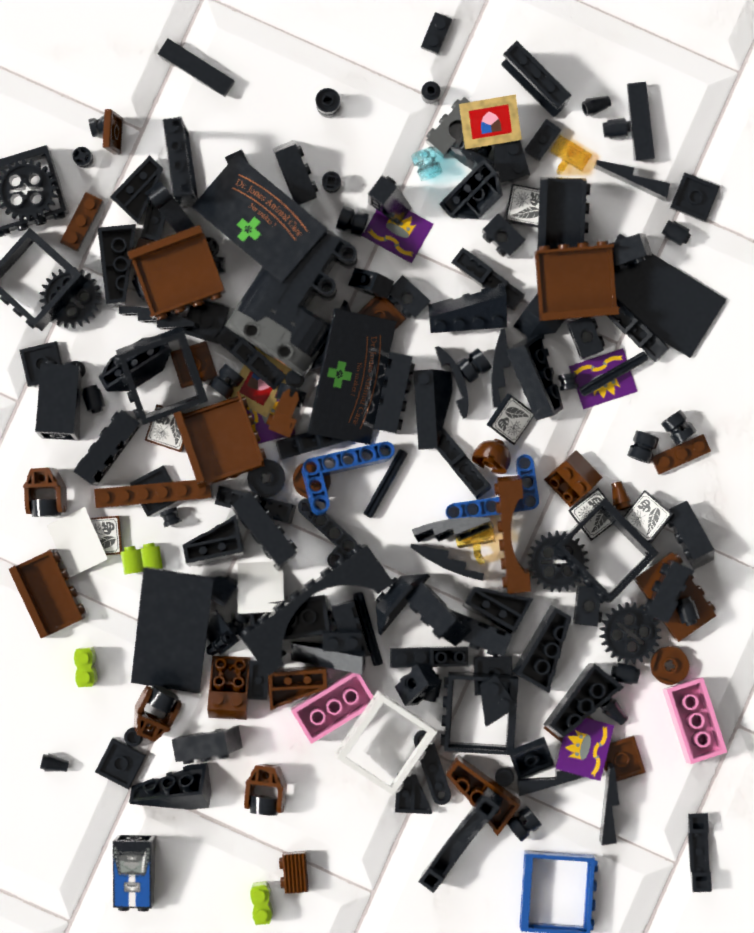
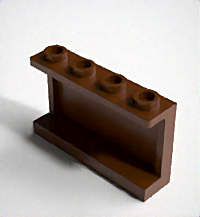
M49 549L47 552L8 569L41 639L85 619L84 614H86L83 604H79L76 599L78 593L75 587L69 584L68 579H70L67 570L65 568L62 569L60 564L62 559L58 551H54V549Z
M669 552L667 556L633 579L646 599L652 596L653 591H651L654 581L659 580L661 576L659 570L663 562L667 563V560H672L680 564L683 563L678 553ZM689 575L685 584L687 587L684 592L682 591L678 600L691 596L692 601H695L700 616L697 619L698 623L686 626L685 623L681 624L676 608L669 622H663L677 642H680L716 617L714 613L716 608L711 601L707 602L705 600L703 589L700 585L696 586L692 581L694 579L693 575Z

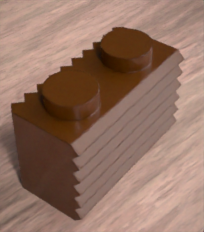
M306 850L283 852L282 857L279 858V868L283 869L284 877H280L281 889L285 888V894L308 892Z

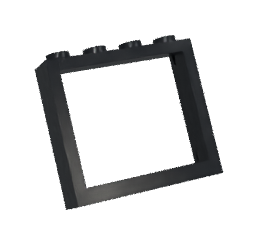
M182 116L162 119L173 197L181 208L192 207L198 200L189 130Z
M47 145L1 158L0 171L2 169H9L8 164L14 167L15 160L22 164V159L29 163L31 159L36 161L46 158L49 170L53 173L52 179L57 180L54 186L58 187L56 193L61 208L45 213V217L41 214L38 215V221L31 217V222L24 219L23 222L17 221L1 226L0 237L10 235V231H24L29 229L30 225H44L47 223V220L53 218L54 220H60L65 218L66 214H70L51 150Z
M29 228L0 260V279L34 242L73 277L36 317H33L1 286L0 300L7 306L11 304L14 307L12 311L20 318L24 316L27 319L25 323L32 329L37 327L43 331L88 279Z
M181 326L115 350L117 357H114L117 368L121 367L123 374L120 375L124 386L128 385L130 390L127 392L130 403L134 402L136 407L133 410L136 420H141L143 425L208 401L185 332ZM178 340L196 395L145 414L125 358Z
M606 498L601 499L553 547L556 550L555 554L569 564L570 570L575 574H579L583 578V583L588 588H593L597 592L596 596L606 603L612 602L659 554ZM599 510L644 555L641 561L610 592L564 547Z
M448 671V677H444V688H447V696H443V707L446 708V715H442L441 726L445 727V733L441 734L440 745H444V751L509 755L508 751L514 749L517 708L507 714L505 745L450 742L454 679L485 681L494 674ZM497 674L501 682H509V693L517 704L518 676Z

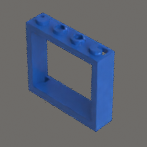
M524 850L519 920L520 931L536 933H590L591 930L593 931L594 919H591L592 911H595L596 907L593 892L597 890V880H594V872H598V861H595L593 855ZM533 858L587 862L583 926L529 922Z

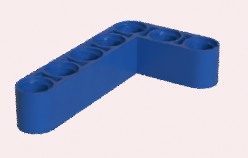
M388 441L307 459L302 466V476L311 511L317 516H322L329 509L330 501L323 476L387 462L394 455V445ZM380 449H388L390 455H383ZM368 452L371 455V459L365 460L362 457V453ZM349 456L352 458L353 463L346 464L343 458ZM325 461H332L334 468H327ZM313 465L316 471L313 473L308 472L306 466ZM312 483H317V484H319V485H320V490H319V491H314V490H312V489H311V484H312ZM318 501L323 502L325 509H317L315 503Z
M524 454L515 461L516 473L521 476L522 480L524 477L531 478L532 485L526 488L522 484L523 498L517 502L514 512L533 510L539 505L534 461L531 456ZM522 458H526L530 462L527 469H523L519 464ZM527 496H532L535 499V504L532 507L525 504ZM499 497L449 504L445 509L446 517L448 519L454 518L449 515V509L452 506L459 509V515L455 518L498 515L496 511H488L487 504L489 501L499 502ZM470 504L478 506V512L475 515H471L468 512Z

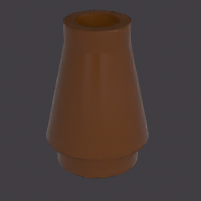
M622 481L611 484L613 506L618 511L630 508L632 501Z

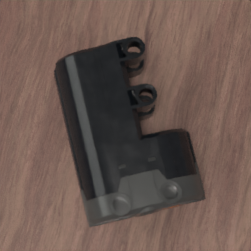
M328 230L283 284L262 267L229 317L225 327L268 356L305 377L325 347L330 329L328 322L309 311L307 307L315 295L326 301L336 298V283L328 275L336 263L346 269L354 268L358 263L356 248ZM347 255H352V256H353V257L350 258V259L345 258V256H347ZM326 287H331V288H332L331 291H328V292L324 291V289H325Z

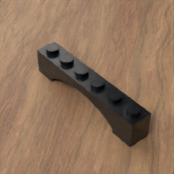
M486 788L424 869L418 880L421 885L432 893L437 890L468 845L500 808L503 801L501 796L490 788Z

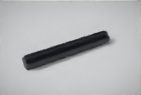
M641 352L581 386L579 388L581 395L587 396L648 361L646 353Z
M398 450L364 511L365 516L373 518L408 455L406 451Z
M363 592L354 593L353 598L373 666L382 665L383 660Z

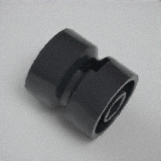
M323 88L317 93L315 101L318 113L326 118L336 116L341 108L338 92L332 88Z
M344 205L340 212L336 229L345 232L349 229L352 235L361 238L369 214L362 211L355 213L354 209Z
M478 348L469 354L468 359L463 358L456 363L462 375L470 384L479 378L480 373L484 374L492 368L487 358Z
M225 363L219 370L220 375L214 376L209 385L228 399L234 392L233 388L238 387L244 378ZM227 377L230 378L229 383L224 381Z
M681 409L661 423L665 431L671 433L670 438L676 445L682 443L697 431L691 422H686L687 417Z
M636 430L633 437L634 445H630L627 456L650 464L654 455L652 450L656 449L659 438Z
M527 805L518 812L519 816H513L507 823L508 827L521 842L530 836V831L535 832L542 826V823Z

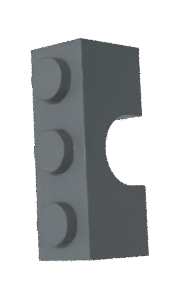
M465 97L461 101L457 99L451 106L453 110L448 115L445 113L438 121L440 125L436 129L432 128L426 135L428 138L426 144L442 158L447 155L450 147H454L456 144V139L450 135L449 128L454 124L462 125L459 104L470 102Z

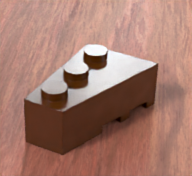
M321 666L279 668L269 675L270 711L327 689V668Z

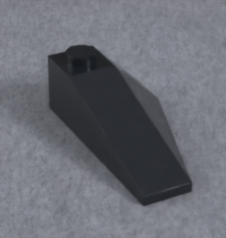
M435 369L414 370L418 450L438 449L453 391L451 371Z
M208 764L187 765L183 767V770L176 773L168 772L165 777L160 779L152 778L136 784L131 788L129 803L132 805L187 810L209 808L212 791Z

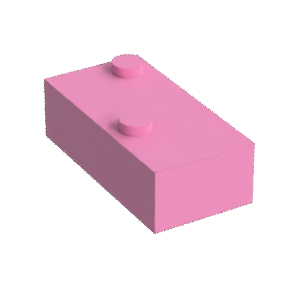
M349 672L329 684L327 689L309 696L290 709L312 744L361 714L373 698V695L360 674Z
M703 678L692 679L662 689L686 763L693 764L727 753Z

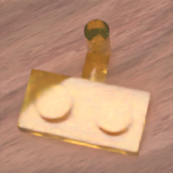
M559 135L550 150L551 154L562 160L556 169L558 175L563 174L568 164L582 172L592 156L591 153Z
M494 528L462 541H458L456 538L458 548L473 546L474 557L480 565L485 563L480 545L496 542Z

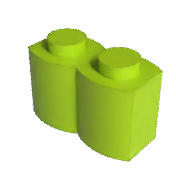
M154 543L143 544L141 549H136L135 546L124 547V551L120 552L124 575L143 572L144 567L163 568L160 546H155Z
M93 647L77 648L74 652V663L77 667L75 673L76 684L78 688L93 687L98 679L97 670L94 666L96 663L95 649Z
M267 881L253 882L250 890V899L254 905L252 917L255 925L270 924L273 908L269 901L271 890Z

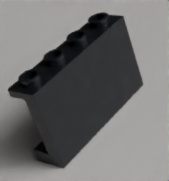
M516 40L503 53L506 59L501 63V66L553 118L556 117L568 105L572 95Z
M540 177L537 250L541 246H550L551 249H558V245L570 244V248L578 247V243H588V241H584L585 233L588 234L589 222H585V214H589L590 203H586V195H590V183H587L586 178Z

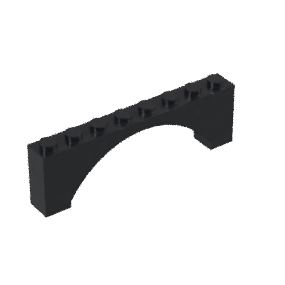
M358 544L353 547L351 554L347 557L345 555L341 556L335 561L336 565L322 570L320 577L316 580L314 578L310 579L304 584V589L294 591L288 596L289 600L285 603H278L273 607V612L268 615L267 613L263 614L257 619L258 623L254 626L249 625L241 631L242 635L239 637L268 676L284 665L282 661V645L286 628L296 610L308 598L324 589L342 585L367 587L379 594L394 583L367 545Z

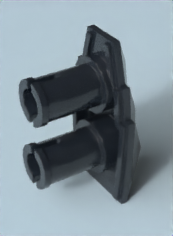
M463 137L460 146H451L448 153L464 166L473 170L485 157L488 159L492 146H482L476 153L470 149H465Z

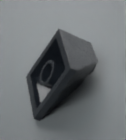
M223 575L214 577L212 600L222 607L225 606L238 587L235 584L237 580L229 575L226 577Z

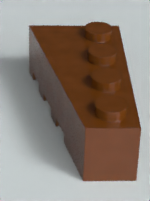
M457 755L448 767L447 777L468 799L472 806L487 787L503 798L500 808L491 820L487 822L498 836L521 806L520 799L460 755Z

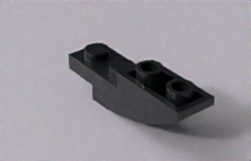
M468 647L390 648V667H413L419 663L431 664L432 667L469 666Z

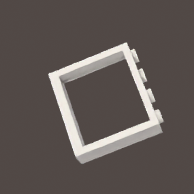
M378 690L334 755L336 759L394 796L396 792L398 793L402 789L405 778L413 773L416 762L422 760L425 756L427 746L433 744L436 740L437 731L433 726ZM383 703L427 732L391 785L347 757Z

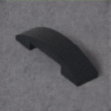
M437 346L435 347V352L441 367L449 364L462 399L457 400L456 405L462 420L466 419L469 402L464 377L453 358L444 349Z
M708 813L688 814V857L692 892H712L708 849Z

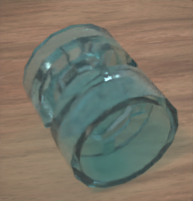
M434 147L424 148L411 155L414 166L418 167L417 174L420 181L432 179L443 173L440 162L436 161L437 155Z

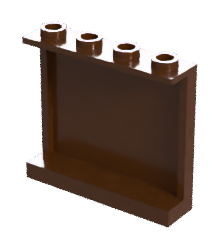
M201 225L127 252L129 259L133 262L151 312L150 317L157 319V321L167 318L169 313L175 312V314L184 312L186 311L185 307L203 305L204 300L210 298L212 301L223 297V293H226Z
M608 241L597 242L596 246H589L588 242L578 243V247L570 248V244L558 245V249H551L550 246H541L539 250L534 251L540 321L619 314V306L617 307L612 251L614 244H608Z
M239 391L236 397L183 415L181 411L173 413L199 488L265 466L264 459H267L264 448H259L257 442L261 440L258 431H253L251 425L255 423L252 414H247L245 408L249 406L246 397H241Z

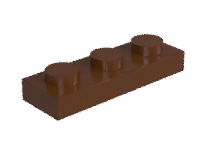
M85 192L60 243L78 252L104 201Z
M704 434L654 455L651 461L659 475L711 452V449Z

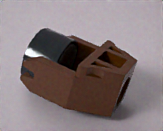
M280 382L274 397L279 402L274 414H269L266 422L269 425L268 429L290 438L297 421L292 418L296 407H302L307 393Z
M50 467L30 468L27 481L23 484L26 514H32V517L61 516V513L67 511V487L58 470ZM54 488L56 490V499L35 500V491L37 489Z
M156 684L152 688L146 686L134 706V728L137 735L155 742L162 737L163 733L170 731V727L182 706L181 700H179L174 692ZM148 703L167 714L164 718H160L144 711V708Z
M269 764L255 765L250 777L245 782L244 809L250 808L249 812L252 814L277 816L278 813H282L285 810L287 784L281 767ZM257 785L276 787L278 797L254 795V788Z

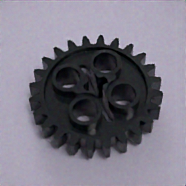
M22 159V164L15 160L14 167L8 164V171L2 169L5 175L0 176V202H3L0 208H7L5 214L9 215L12 213L11 218L14 220L19 216V221L23 222L24 217H26L28 222H31V217L38 221L39 214L45 217V210L51 212L48 206L55 205L52 198H58L53 193V191L58 190L57 186H53L57 180L50 179L53 173H46L48 167L44 166L41 168L42 164L39 161L34 165L33 159L29 161V164H27L25 159ZM34 176H39V183L31 184V179ZM19 177L21 179L20 184L12 186L13 179ZM26 187L30 189L29 191H27V194L23 192L24 190H26ZM43 188V191H36V190H35V189ZM10 190H17L18 192L10 193ZM41 195V201L34 204L32 201L33 197ZM18 196L22 197V202L19 205H14V199Z
M58 269L59 275L52 272L53 279L46 278L49 284H42V287L45 289V292L39 293L44 296L43 299L39 300L40 303L45 304L41 307L42 310L59 292L58 287L63 288L73 277L67 271L63 273L61 269ZM83 269L80 273L88 281L73 297L84 306V309H81L70 300L51 321L52 323L57 321L58 327L63 323L65 329H68L70 324L73 329H76V324L83 327V321L90 324L89 317L96 318L93 314L94 311L100 312L96 305L102 304L100 300H97V298L102 297V294L96 291L101 288L99 285L94 286L97 282L96 279L90 280L92 275L90 273L85 275ZM87 292L89 294L88 299L81 301L80 295ZM71 307H76V313L73 316H69L68 310Z
M555 530L554 536L549 531L547 538L540 535L542 541L535 540L537 546H530L531 550L534 551L533 554H527L532 558L531 561H527V564L532 565L528 570L535 573L531 578H538L537 585L543 582V589L550 586V592H553L555 587H557L559 593H561L562 587L566 591H569V585L576 588L574 582L582 583L579 578V574L572 573L570 576H566L563 573V569L566 565H569L568 563H560L559 567L554 563H541L542 560L557 559L556 550L553 547L566 535V531H563L561 536L558 530ZM579 538L571 539L565 546L571 547L572 555L585 569H589V567L584 565L585 562L590 561V559L584 558L588 551L581 550L585 544L578 545ZM546 547H551L553 550V555L549 558L543 555V550ZM547 566H551L554 569V573L550 577L544 574V569Z
M625 602L624 608L617 604L618 610L611 608V615L605 613L608 619L601 621L605 624V627H599L600 630L604 631V634L599 635V637L605 639L601 645L608 646L604 651L606 653L612 651L610 654L611 658L617 655V662L624 658V664H628L629 659H631L632 664H635L636 659L642 663L643 656L650 659L649 652L656 653L653 646L659 647L660 645L656 642V639H662V637L657 635V632L662 631V629L656 628L660 621H653L654 617L645 614L643 604L637 608L636 602H633L631 607L628 602ZM628 614L633 616V622L630 625L624 623V617ZM620 622L629 630L634 629L633 634L644 641V644H640L631 636L627 638L628 633L616 623ZM643 626L648 628V634L645 637H641L639 634V630ZM616 629L621 631V637L618 640L612 638V633ZM634 641L637 645L636 650L629 652L627 645L629 642Z

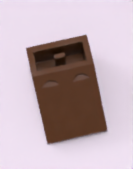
M212 656L207 705L208 718L247 720L251 658Z

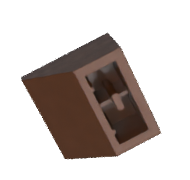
M575 450L544 480L571 507L593 489L603 477Z

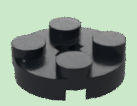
M264 459V467L248 472V486L258 496L271 497L277 495L283 489L286 477L284 469L279 463L274 460ZM265 473L267 475L270 473L271 482L263 483L261 481L263 479L262 474Z

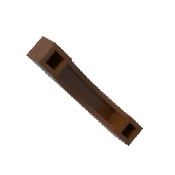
M520 475L497 477V483H494V492L499 497V502H496V513L500 514L501 520L497 521L498 533L502 532V539L499 540V549L503 551L504 558H500L501 570L505 569L502 585L503 588L507 589L508 594L531 592L528 568H523L513 551L511 541L512 516L517 502L523 498L522 479Z
M196 480L94 489L96 508L213 498L212 484L199 488Z

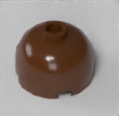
M486 440L476 447L472 461L483 469L484 466L493 468L491 470L493 473L505 474L511 463V453L502 440Z

